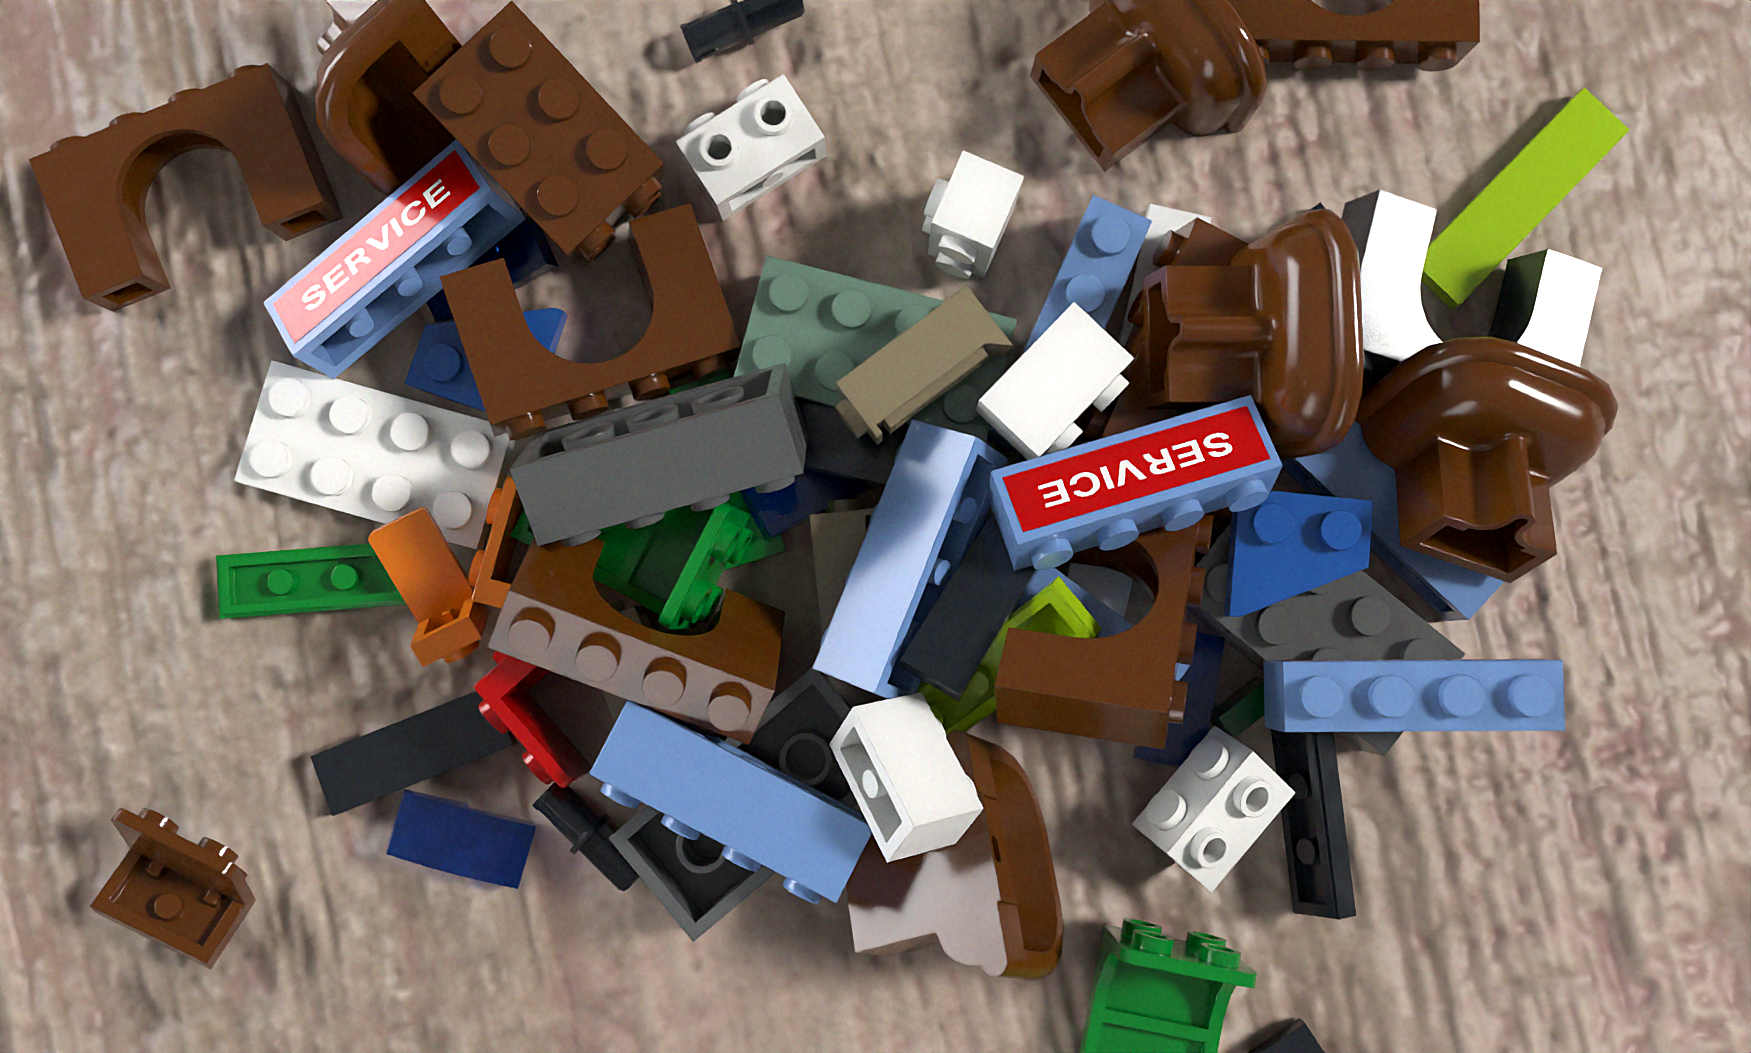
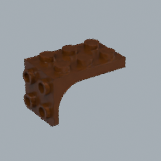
M512 0L413 92L422 105L533 219L572 264L582 256L589 263L593 262L616 240L617 237L614 235L616 231L613 227L627 213L633 219L640 218L662 196L660 192L663 188L660 183L663 178L664 169L662 160Z

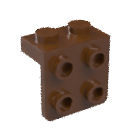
M119 808L112 817L111 822L123 837L130 850L90 907L95 913L211 970L256 901L245 880L248 876L247 873L234 864L238 859V855L225 845L207 837H202L197 845L177 835L176 832L179 830V826L154 810L143 808L139 815H136L126 809Z

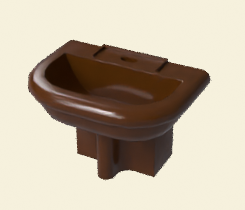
M324 0L333 11V22L317 43V49L323 55L317 71V91L315 94L317 124L335 152L374 189L386 196H390L456 140L422 105L413 92L456 53L462 45L425 0Z
M1089 0V11L1091 14L1035 55L1030 74L1035 84L1104 172L1169 124H1174L1184 133L1197 137L1213 135L1222 129H1226L1231 133L1242 131L1262 104L1268 85L1264 60L1256 41L1228 0Z
M1329 209L1306 211L1270 230L1266 236L1240 249L1232 259L1231 266L1166 265L1142 278L1146 409H1204L1251 395L1280 460L1325 453L1344 440L1356 418L1362 395L1364 345L1362 287L1358 250L1348 224Z
M1490 336L1462 337L1426 346L1400 362L1361 395L1354 421L1360 424L1363 438L1369 450L1378 460L1392 467L1395 471L1400 546L1512 583L1557 555L1549 489L1583 467L1595 455L1602 438L1613 427L1618 403L1610 385L1585 368L1518 342Z
M953 730L948 733L946 739L963 771L974 783L977 797L984 809L956 844L888 863L873 833L871 834L846 883L855 953L891 957L941 944L944 952L953 961L966 966L981 967L987 975L992 977L1037 981L1054 972L1062 954L1064 934L1059 890L1039 799L1028 775L1011 753L1000 745L961 730Z

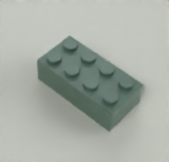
M766 255L734 377L786 363L796 398L835 406L842 401V398L837 393V381L945 301ZM988 312L1008 340L1012 342L1017 319ZM988 356L985 364L906 422L907 426H910L912 420L975 436L986 443L990 424L975 408L985 393L1003 376L1007 358Z

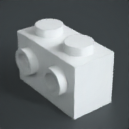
M784 74L770 83L767 79H762L751 84L739 94L735 105L717 116L711 112L698 117L685 128L683 133L685 136L676 141L685 164L722 221L827 156L824 135Z
M963 150L950 181L948 182L941 178L937 179L924 210L926 219L922 231L930 234L927 254L937 258L935 265L938 268L963 279H969L971 273L982 278L985 277L1013 213L1024 179L1023 175Z
M1073 302L979 400L975 410L1027 460L1040 457L1044 452L1051 454L1065 450L1083 432L1074 421L1092 403L1102 412L1129 384L1120 373L1134 358L1083 309Z
M922 692L854 706L829 744L887 863L956 844L984 809L977 797L974 783L963 771L946 739L945 730L941 722L935 718Z
M1214 726L1192 750L1189 757L1162 789L1153 796L1132 825L1212 893L1295 792L1254 751Z

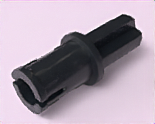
M729 0L730 5L702 18L680 25V28L695 63H698L705 58L715 55V53L745 41L748 46L755 44L754 36L801 17L805 13L803 0H743L740 2Z
M554 782L534 802L532 806L539 810L573 844L569 851L573 855L580 851L618 890L624 892L640 878L609 840V837L616 832L607 823L611 817L607 813L601 817L569 785L561 788Z

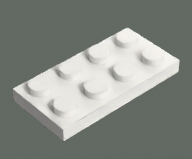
M271 360L234 481L384 524L420 507H426L448 542L479 550L484 548L490 525L486 523V513L490 498L497 487L502 488L516 440H509L507 433L494 437L489 421L340 379H333L326 375Z

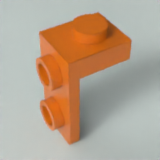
M507 476L503 489L497 487L490 498L486 513V523L492 525L486 550L479 549L473 558L468 578L469 585L475 587L471 601L502 609L512 583L506 582L517 539L510 535L524 509L514 480L510 476Z
M420 507L373 530L368 537V541L418 622L409 646L422 667L443 658L445 663H452L472 653L480 645L479 640L482 639L489 611L484 604L471 601L474 587L469 585V577L429 509Z

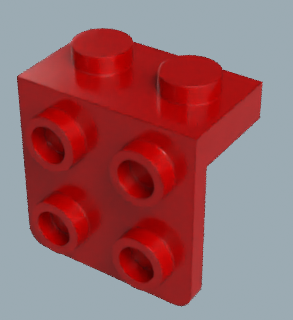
M495 651L491 658L498 665L472 686L483 698V701L478 704L482 715L500 733L506 734L510 730L527 749L522 754L523 761L530 771L544 784L549 785L554 781L561 788H565L582 778L592 769L590 763L528 692L551 671Z

